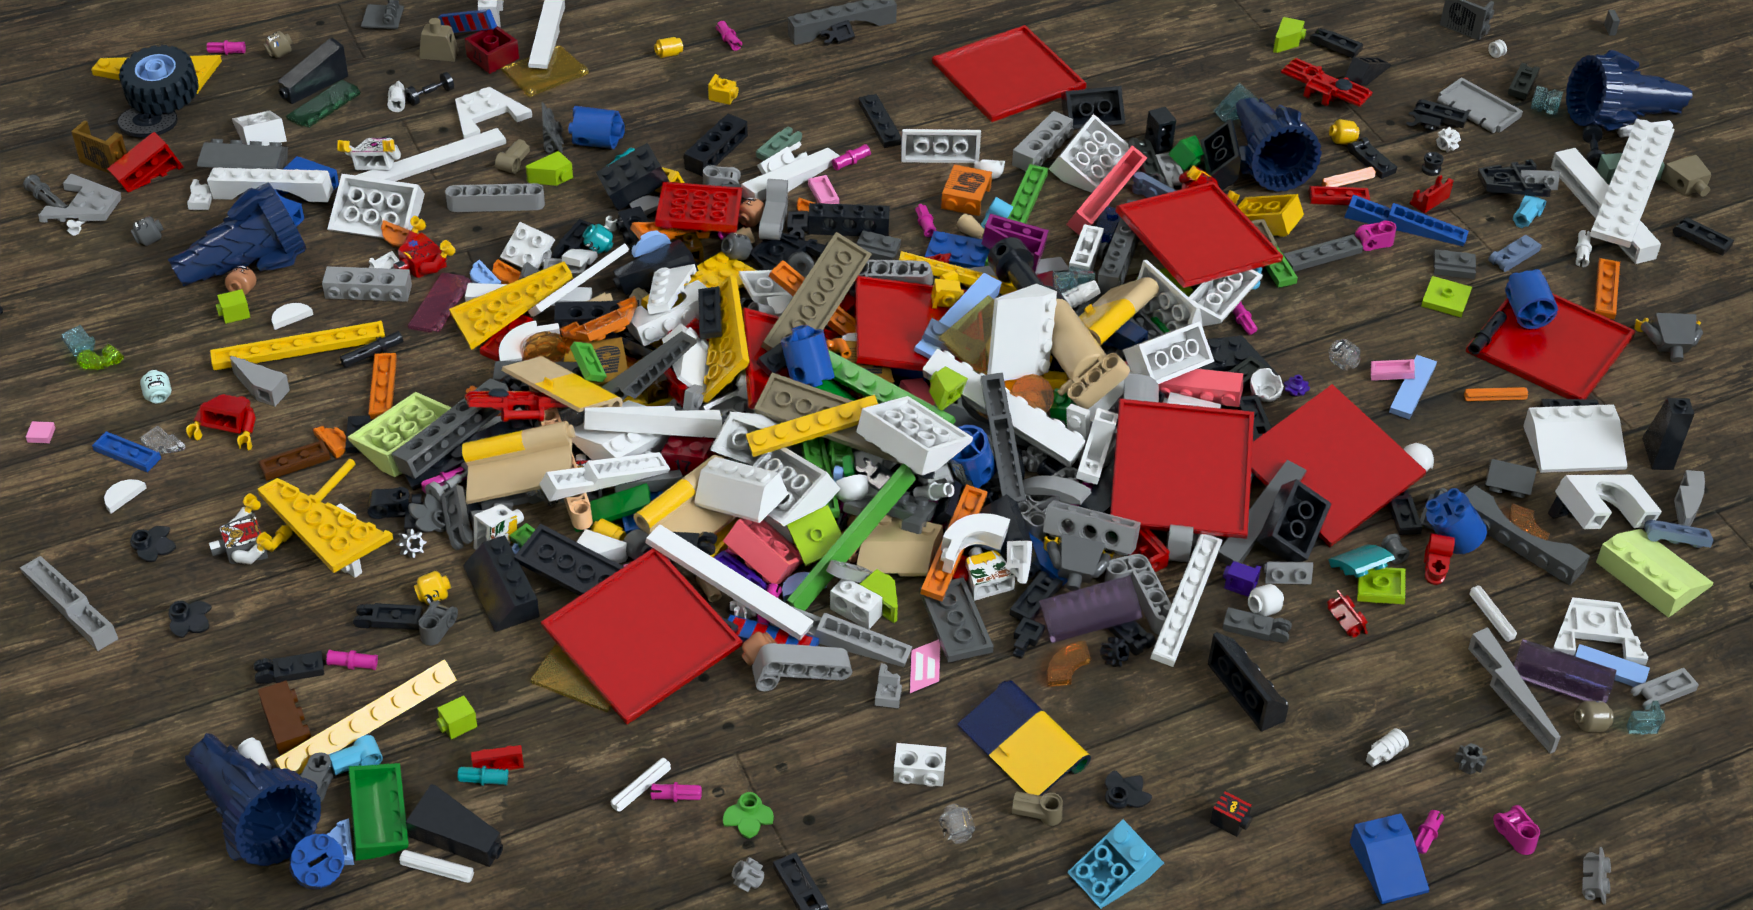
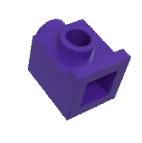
M1233 561L1231 566H1226L1223 578L1226 579L1224 589L1249 597L1251 591L1256 588L1261 567L1256 566V568Z

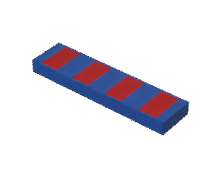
M490 9L448 13L438 16L441 25L452 27L453 33L488 30L497 27Z
M730 615L728 621L738 625L736 634L743 643L756 632H767L777 644L819 645V638L805 634L801 640H798L776 626Z

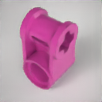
M1391 221L1362 225L1356 230L1355 236L1358 240H1361L1365 251L1391 247L1395 239L1396 225Z
M1515 805L1510 811L1497 813L1493 816L1494 825L1498 832L1508 840L1518 853L1529 855L1535 851L1540 836V829L1521 806Z

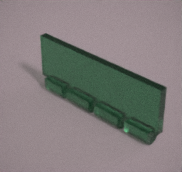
M341 80L288 114L286 118L300 126L305 125L310 128L319 122L320 119H324L333 113L334 110L339 109L348 101L361 94L357 86Z

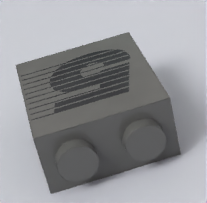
M1445 0L1440 25L1479 41L1490 30L1491 25H1489V21L1494 14V2L1490 1L1485 7H1482L1467 0Z

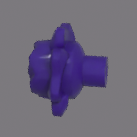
M1295 375L1294 378L1290 377L1288 381L1284 382L1285 391L1289 392L1292 396H1304L1305 392L1310 390L1309 382L1304 381L1301 375Z

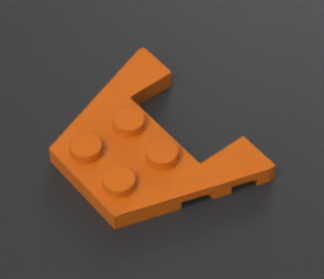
M635 296L617 303L619 309L585 324L579 325L576 321L560 328L562 337L583 341H600L608 333L623 331L626 328L625 326L630 324L637 308L638 302Z

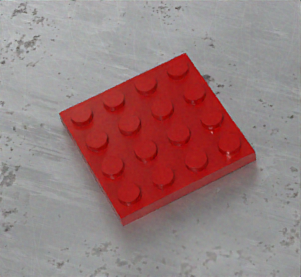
M663 182L655 218V227L663 229L680 228L686 231L691 229L704 232L721 231L726 234L737 233L743 188Z

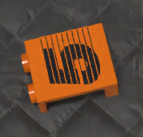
M954 164L942 192L941 209L980 216L981 201L985 191L989 192L991 189L992 172Z

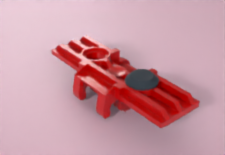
M1294 58L1281 70L1282 74L1306 84L1304 97L1310 98L1311 93L1321 92L1323 94L1321 104L1328 106L1329 100L1333 102L1336 98H1340L1360 107L1373 93L1368 88L1349 81L1347 77L1340 80L1325 74L1321 66H1314L1298 58Z
M495 388L491 391H469L464 397L469 407H491L501 411V420L503 422H508V419H537L539 422H544V410L553 407H568L538 390L506 391L505 389ZM515 405H525L527 410H513V407Z

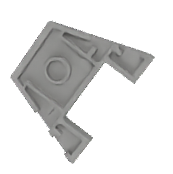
M70 174L63 183L64 190L75 191L78 194L67 208L45 206L39 214V221L48 222L47 219H58L60 222H65L67 218H79V221H105L120 202L121 192Z

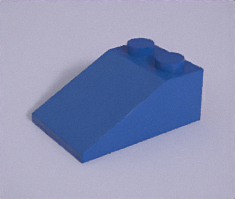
M1402 814L1354 825L1350 844L1381 904L1429 892L1413 835Z

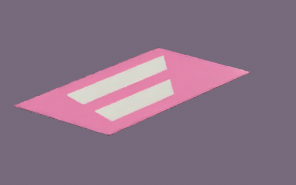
M939 640L911 651L910 693L939 682Z

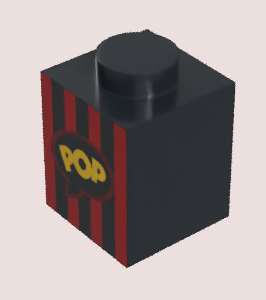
M1225 791L1213 807L1210 823L1237 837L1242 829L1246 830L1252 821V816H1250L1252 805Z

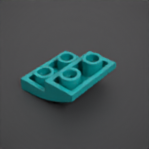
M1364 545L1328 560L1331 568L1340 567L1345 575H1354L1357 578L1369 574L1368 570L1371 568L1379 570L1387 567V562L1395 560L1392 553L1382 547Z

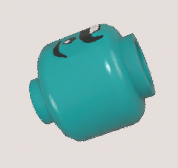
M591 224L583 233L584 245L590 250L596 251L597 254L604 251L607 253L614 244L612 242L613 234L601 224Z

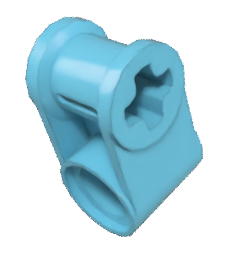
M995 197L986 212L981 226L985 229L990 214L1008 218L1013 206Z

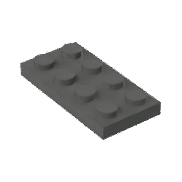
M964 577L951 580L942 602L920 594L948 662L993 653L994 646Z

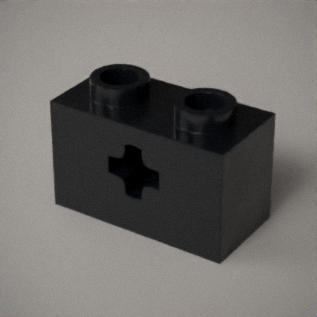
M1166 107L1148 111L1145 139L1150 140L1155 155L1173 149L1176 118Z

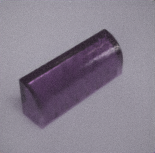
M1130 575L1039 601L1051 643L1143 618Z
M1522 639L1514 663V667L1523 681L1583 701H1603L1605 703L1608 701L1617 671Z

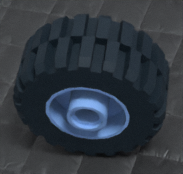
M153 45L151 48H142L139 52L131 54V57L127 58L120 68L119 79L126 101H128L131 107L141 113L144 111L147 114L155 113L156 115H162V113H173L176 109L180 110L184 105H188L191 99H194L199 87L191 57L183 50L174 46L161 45L157 47Z

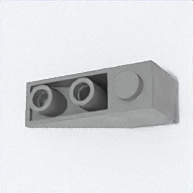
M234 356L230 357L233 373L257 401L275 407L290 391L286 374L248 362L245 359Z

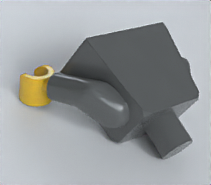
M1656 313L1650 323L1648 318H1644L1643 322L1636 319L1634 327L1636 331L1644 332L1653 344L1657 346L1659 352L1670 353L1672 362L1683 361V353L1689 352L1693 346H1696L1703 335L1700 327L1701 322H1696V314Z
M1062 533L1059 542L1058 537H1055L1054 540H1049L1048 536H1045L1043 546L1048 552L1053 567L1058 569V576L1068 579L1066 588L1070 591H1079L1081 582L1090 583L1092 578L1099 577L1109 567V561L1112 560L1115 552L1108 554L1103 550L1105 543Z

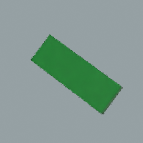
M645 483L589 501L593 519L592 525L595 521H599L602 518L610 522L637 513L651 502L648 484Z

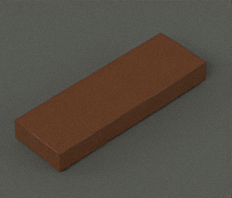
M323 440L260 460L258 463L266 481L331 460Z

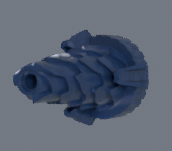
M1609 50L1604 55H1586L1576 63L1567 83L1566 105L1574 123L1580 126L1597 125L1604 127L1607 131H1612L1635 123L1638 118L1637 116L1645 117V114L1662 112L1681 114L1682 109L1692 99V90L1684 85L1665 80L1662 77L1641 75V71H1634L1639 67L1638 61L1632 60L1630 57L1615 50Z
M1262 97L1260 99H1240L1236 103V112L1242 125L1241 130L1248 144L1247 146H1239L1241 172L1243 174H1250L1262 187L1278 192L1295 189L1297 186L1304 184L1317 170L1322 151L1320 150L1321 145L1317 136L1305 122L1300 120L1301 112L1282 105H1278L1275 111L1265 103Z
M267 182L256 189H247L227 212L228 216L223 219V223L206 231V236L194 242L183 252L169 258L168 261L183 286H186L200 279L204 281L215 275H223L237 266L246 267L259 260L257 263L259 271L289 267L295 263L296 256L305 252L307 248L279 196L271 184Z
M206 733L204 738L192 747L189 755H185L187 766L203 783L207 790L205 791L206 795L217 806L215 810L223 818L222 829L224 830L226 850L232 860L238 861L243 859L248 864L260 866L280 863L284 859L291 857L297 843L315 832L321 816V799L317 794L316 790L318 787L314 781L303 778L297 772L287 768H273L270 770L263 763L258 765L253 759H247L242 756L231 744L227 747L213 734Z

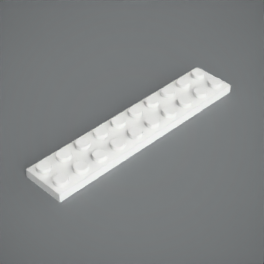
M1636 119L1591 230V237L1630 248L1675 129L1665 125L1654 124L1647 120Z

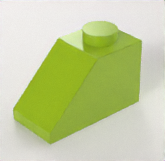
M1283 17L1275 38L1273 52L1278 53L1298 47L1300 40L1305 39L1306 29H1303L1305 21Z
M559 151L525 166L528 183L557 186L573 178L572 163Z
M946 366L939 371H935L930 379L932 384L929 393L937 408L942 411L962 396L968 378Z
M876 569L859 585L883 597L882 616L895 623L898 610L895 580L890 575Z

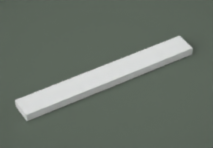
M498 128L394 162L390 170H370L355 176L398 181L506 144V138Z
M659 524L646 538V544L796 639L801 640L813 626V620Z
M1200 534L1150 659L1172 667L1174 666L1220 549L1222 539Z

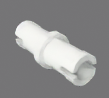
M1581 230L1578 233V243L1575 247L1577 253L1576 265L1579 267L1580 262H1582V267L1589 265V254L1592 250L1590 244L1591 232L1587 231V235H1585L1586 230Z
M929 483L927 486L916 487L913 495L914 497L922 496L927 497L931 501H936L942 497H951L954 494V486L949 483Z

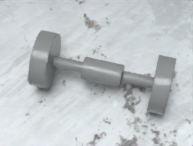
M466 462L461 464V467L464 469L462 471L463 474L453 476L445 481L442 487L437 482L429 483L425 487L426 494L433 496L442 503L441 495L445 493L444 490H450L461 483L462 479L468 475Z

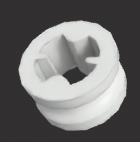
M1499 39L1489 44L1488 49L1492 57L1498 58L1506 54L1507 46L1504 41Z

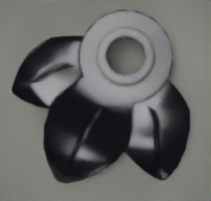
M155 526L148 531L144 529L137 530L132 534L130 540L131 547L137 550L139 558L146 562H155L158 555H167L176 549L175 543L166 537L170 532V527Z
M185 601L174 602L168 611L171 620V632L175 636L183 638L189 631L192 633L207 631L209 629V621L205 614L211 610L212 606L203 601H196L190 604Z
M1114 770L1106 777L1105 785L1107 791L1105 801L1110 807L1115 809H1122L1126 806L1139 808L1147 805L1152 800L1151 794L1142 791L1143 778L1141 775L1123 778Z

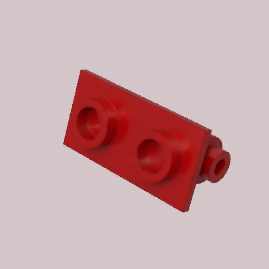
M1337 590L1339 597L1337 599L1332 598L1327 602L1328 610L1337 621L1344 616L1346 617L1339 621L1348 636L1355 638L1360 634L1361 630L1367 635L1368 631L1365 625L1368 622L1360 611L1358 613L1355 612L1353 609L1355 605L1348 595L1344 597Z

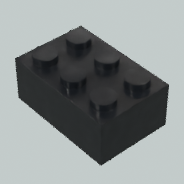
M648 143L596 172L618 211L630 205L629 203L662 186L663 182H670Z
M1297 479L1281 485L1257 542L1287 562H1303L1308 560L1332 503Z

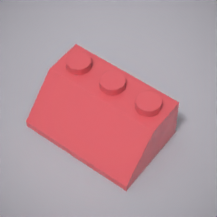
M746 519L738 520L723 540L732 553L743 558L745 564L760 573L762 579L768 584L784 582L803 564L797 548L764 519L760 523Z

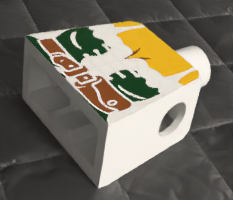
M499 504L475 514L474 549L477 550L485 541L504 535L509 544H511L509 535L515 532L517 524L524 520L522 512L518 509L511 511L506 506Z
M974 547L969 551L970 557L966 559L965 566L969 574L968 586L974 601L1014 590L1015 575L1007 570L1005 567L1007 562L997 551L992 550L983 553L980 547Z

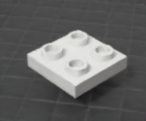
M519 222L500 257L520 268L528 262L539 269L540 266H544L545 258H551L552 252L550 248L555 239Z

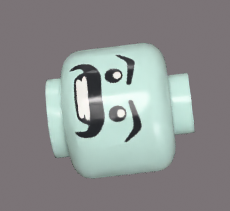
M151 370L141 378V390L146 400L157 404L166 401L171 395L172 389L169 377L164 372Z

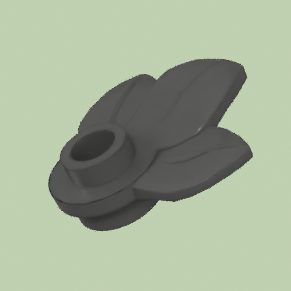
M426 494L424 505L414 503L408 505L411 516L417 520L415 526L425 532H432L434 530L444 532L447 530L443 506L433 496Z

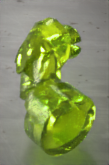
M107 344L102 349L103 356H98L95 352L90 351V349L82 350L77 355V363L84 369L98 370L104 369L103 366L108 367L112 364H119L125 357L112 345Z

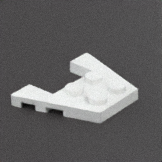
M491 87L483 88L455 99L464 139L480 134V129L476 123L506 112L516 122L532 117L531 109Z
M1572 597L1552 654L1574 657L1576 652L1575 638L1621 643L1625 660L1641 665H1646L1648 661L1646 652H1643L1640 648L1641 642L1639 638L1634 636L1630 629L1632 625L1620 603Z

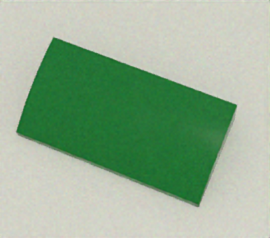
M400 763L349 766L348 780L355 860L378 858L408 848Z

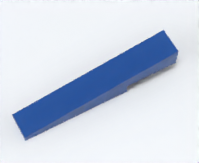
M1356 195L1352 196L1344 217L1368 224L1391 221L1396 225L1397 231L1459 246H1464L1469 232L1395 203L1392 204L1391 208Z

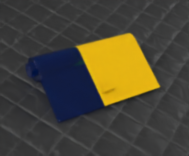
M1012 680L1000 683L996 691L958 723V726L1028 794L1042 796L1070 770L1074 774L1080 773L1088 766L1091 760V756Z

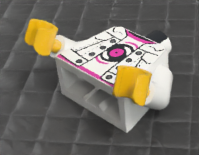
M387 136L368 138L356 148L349 145L350 141L338 140L337 151L345 152L346 155L353 159L355 170H390L394 160H398L401 157L398 146L394 144L392 138Z

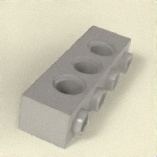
M1053 111L1013 150L1012 165L1024 171H1027L1029 164L1042 166L1043 162L1050 158L1053 152L1060 148L1067 138L1072 136L1074 131L1072 127L1073 119Z
M327 266L322 285L326 299L408 302L412 282L409 269Z
M1053 500L1047 506L1043 532L1049 533L1054 538H1060L1062 533L1102 542L1105 543L1104 549L1114 550L1119 555H1131L1137 546L1141 522ZM1065 520H1070L1074 527L1067 526ZM1087 525L1094 527L1096 533H1091L1087 529ZM1109 531L1115 532L1118 539L1112 538L1109 535Z

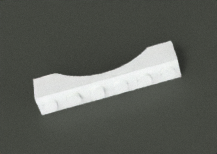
M219 167L213 168L207 179L213 199L232 200L247 189H256L267 182L271 184L273 189L290 192L309 202H328L333 191L329 172L322 170Z

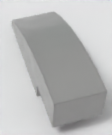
M1685 471L1674 500L1679 525L1691 526L1696 517L1705 488L1703 471Z

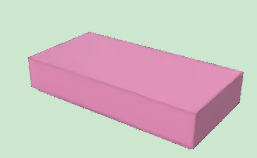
M827 175L808 179V186L817 203L839 204V197Z
M1413 359L1371 361V381L1415 379V363Z

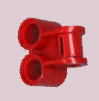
M1431 533L1424 556V563L1426 564L1425 579L1430 584L1439 585L1445 580L1449 570L1450 558L1454 550L1455 537Z

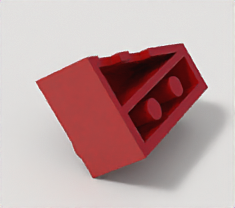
M153 132L107 169L115 180L129 193L151 183L150 180L158 176L164 177L167 175V172L176 168L180 170L184 167L169 146Z

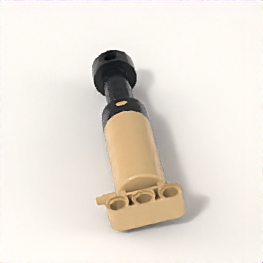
M1014 237L1005 238L991 248L988 255V264L1002 282L1012 283L1016 290L1039 284L1057 291L1051 353L1069 377V380L1057 392L1060 396L1067 393L1079 407L1089 409L1128 376L1130 372L1129 366L1116 353L1106 355L1061 292L1053 286L1043 284L1032 269L1034 257L1022 240Z

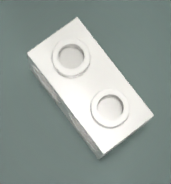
M841 579L830 591V609L869 630L882 616L883 597L853 581Z
M897 743L893 782L943 786L946 747Z

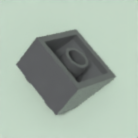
M1489 459L1485 485L1489 486L1490 491L1502 493L1503 489L1512 491V496L1525 498V494L1531 495L1537 469Z

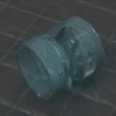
M1537 85L1530 109L1540 112L1544 109L1546 113L1557 116L1564 92L1555 89L1549 91L1547 87Z

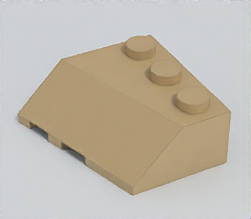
M885 515L861 544L857 565L873 572L878 569L884 574L898 573L899 576H927L944 536L943 525L927 522L926 527L922 528V533L916 534L901 529L902 519Z

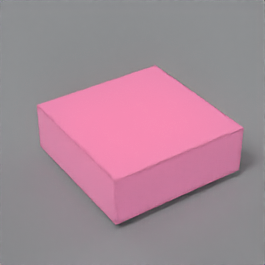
M32 421L26 435L27 443H50L55 430L54 422Z

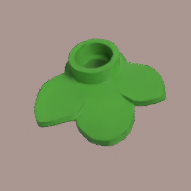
M746 792L740 796L737 804L726 809L723 816V825L727 827L738 826L742 836L752 838L758 834L761 824H773L774 815L771 808L762 804L757 794Z

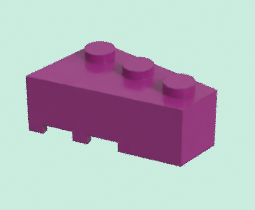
M990 214L985 225L981 244L991 249L997 242L1005 238L1014 237L1022 240L1034 257L1032 269L1036 273L1049 230Z

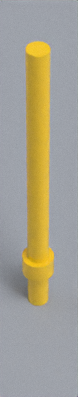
M348 459L314 495L318 497V501H322L356 465L352 459ZM287 524L282 525L275 532L276 535L271 540L273 546L269 551L273 552L282 542H286L292 536L293 530Z

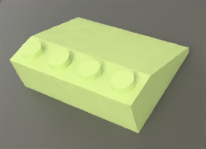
M415 392L348 436V440L381 471L396 477L401 475L402 472H399L391 454L451 409V407Z
M1642 529L1623 532L1613 536L1602 544L1596 561L1601 567L1668 618L1713 585L1711 580L1658 541H1650L1647 533Z

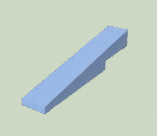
M983 273L939 322L962 334L976 321L977 314L998 296L1002 282ZM922 338L915 346L914 351L930 359L937 348L941 351L943 349Z

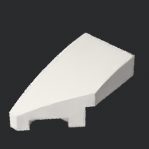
M193 179L190 186L191 196L187 202L188 210H209L212 201L209 185H200L199 180Z
M570 249L562 255V262L564 261L568 265L581 267L585 262L591 265L598 258V254L596 251Z
M390 251L377 260L370 258L369 268L394 269L393 264L398 262L399 259L393 251Z
M1007 541V564L1005 567L1022 584H1026L1029 575L1032 541Z

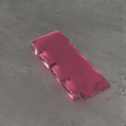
M442 272L412 318L408 328L432 332L433 330L440 332L451 315L449 309L458 304L471 280L462 275Z

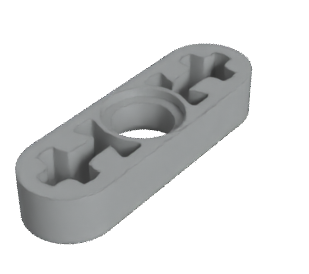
M831 560L826 569L828 573L838 578L859 583L873 573V571L862 566Z

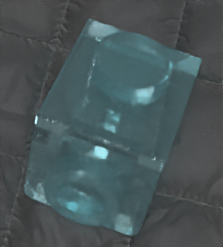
M81 325L61 334L62 340L75 358L80 355H88L95 347L94 337H89Z
M1652 701L1649 711H1632L1627 723L1629 734H1658L1661 724L1665 722V713L1660 708L1659 702Z

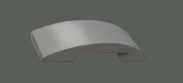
M1035 476L1022 480L1026 495L1059 496L1060 501L1067 504H1082L1091 494L1090 488L1062 477Z

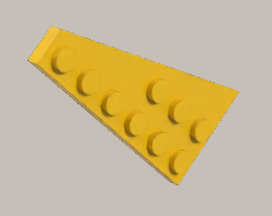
M221 55L190 56L199 84L196 94L199 93L222 62ZM100 58L91 69L94 76L120 80V68L127 58Z
M732 275L719 286L721 291L722 337L709 339L706 360L709 371L704 376L703 381L706 385V392L702 393L703 401L706 403L712 400L727 384L731 383L734 377L741 370H744L749 363L737 278Z

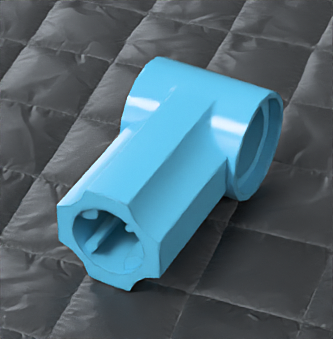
M1525 195L1520 208L1513 216L1516 226L1520 228L1528 227L1536 216L1539 217L1542 214L1546 200L1536 196Z
M371 735L358 738L351 747L328 754L335 775L349 771V766L379 765L383 759L376 740Z

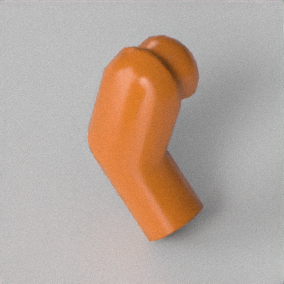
M844 339L826 340L828 350L840 353L841 357L845 359L851 356V350Z

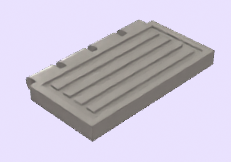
M1462 77L1441 91L1437 102L1442 105L1468 111V120L1477 125L1482 124L1484 129L1492 133L1496 131L1500 133L1521 118L1523 113L1519 108Z

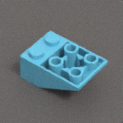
M1122 820L1068 871V874L1102 909L1145 882L1164 862Z

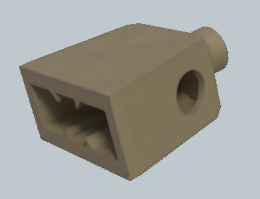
M439 18L430 19L429 24L424 26L421 33L420 59L454 62L459 48L452 27L441 25Z
M1697 155L1666 164L1661 179L1681 194L1689 195L1697 192L1703 197L1710 192L1708 183L1711 178V172Z

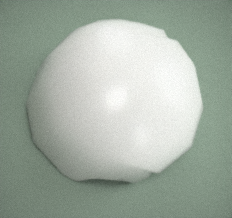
M982 159L978 162L976 160L974 168L991 171L993 180L999 178L1003 173L1005 161Z
M1270 368L1258 369L1252 374L1250 388L1252 394L1258 395L1260 401L1272 402L1281 396L1283 383L1280 375H1275Z
M1413 443L1404 448L1426 471L1430 468L1433 469L1434 457L1432 451L1426 445Z
M852 475L836 481V484L840 487L836 496L843 503L864 499L869 492L866 475Z

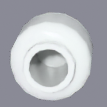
M1263 585L1251 591L1248 598V606L1255 614L1269 616L1278 613L1282 609L1284 596L1275 585Z

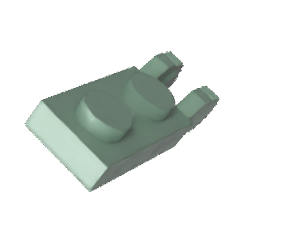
M787 126L756 150V157L765 161L786 147H791L801 141L802 132L797 131L792 134L793 129Z

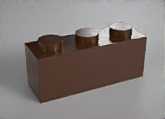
M287 681L258 689L261 705L279 756L307 741V739L312 738L308 725H302L301 721H304L305 718L301 706L296 707L295 703H298L295 689L290 690Z

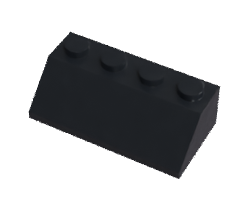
M505 535L483 542L463 565L495 632L540 617L538 599L519 562L514 559L515 554Z
M1218 632L1214 633L1207 665L1258 729L1262 732L1285 722L1289 707L1285 698L1278 694L1272 682L1265 678L1258 665L1253 663L1247 656L1243 647H1240L1234 639Z

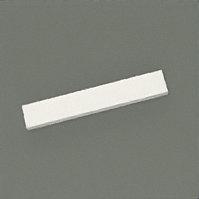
M621 245L529 309L528 312L531 317L541 313L628 252L629 248L627 245Z
M468 283L465 301L467 302L508 284ZM576 287L556 302L588 301L592 297V288Z

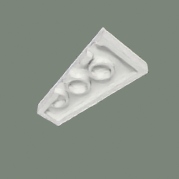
M695 264L671 269L665 267L654 272L647 304L649 315L671 310L678 299V294L684 291V284L690 282V275H695L697 272Z

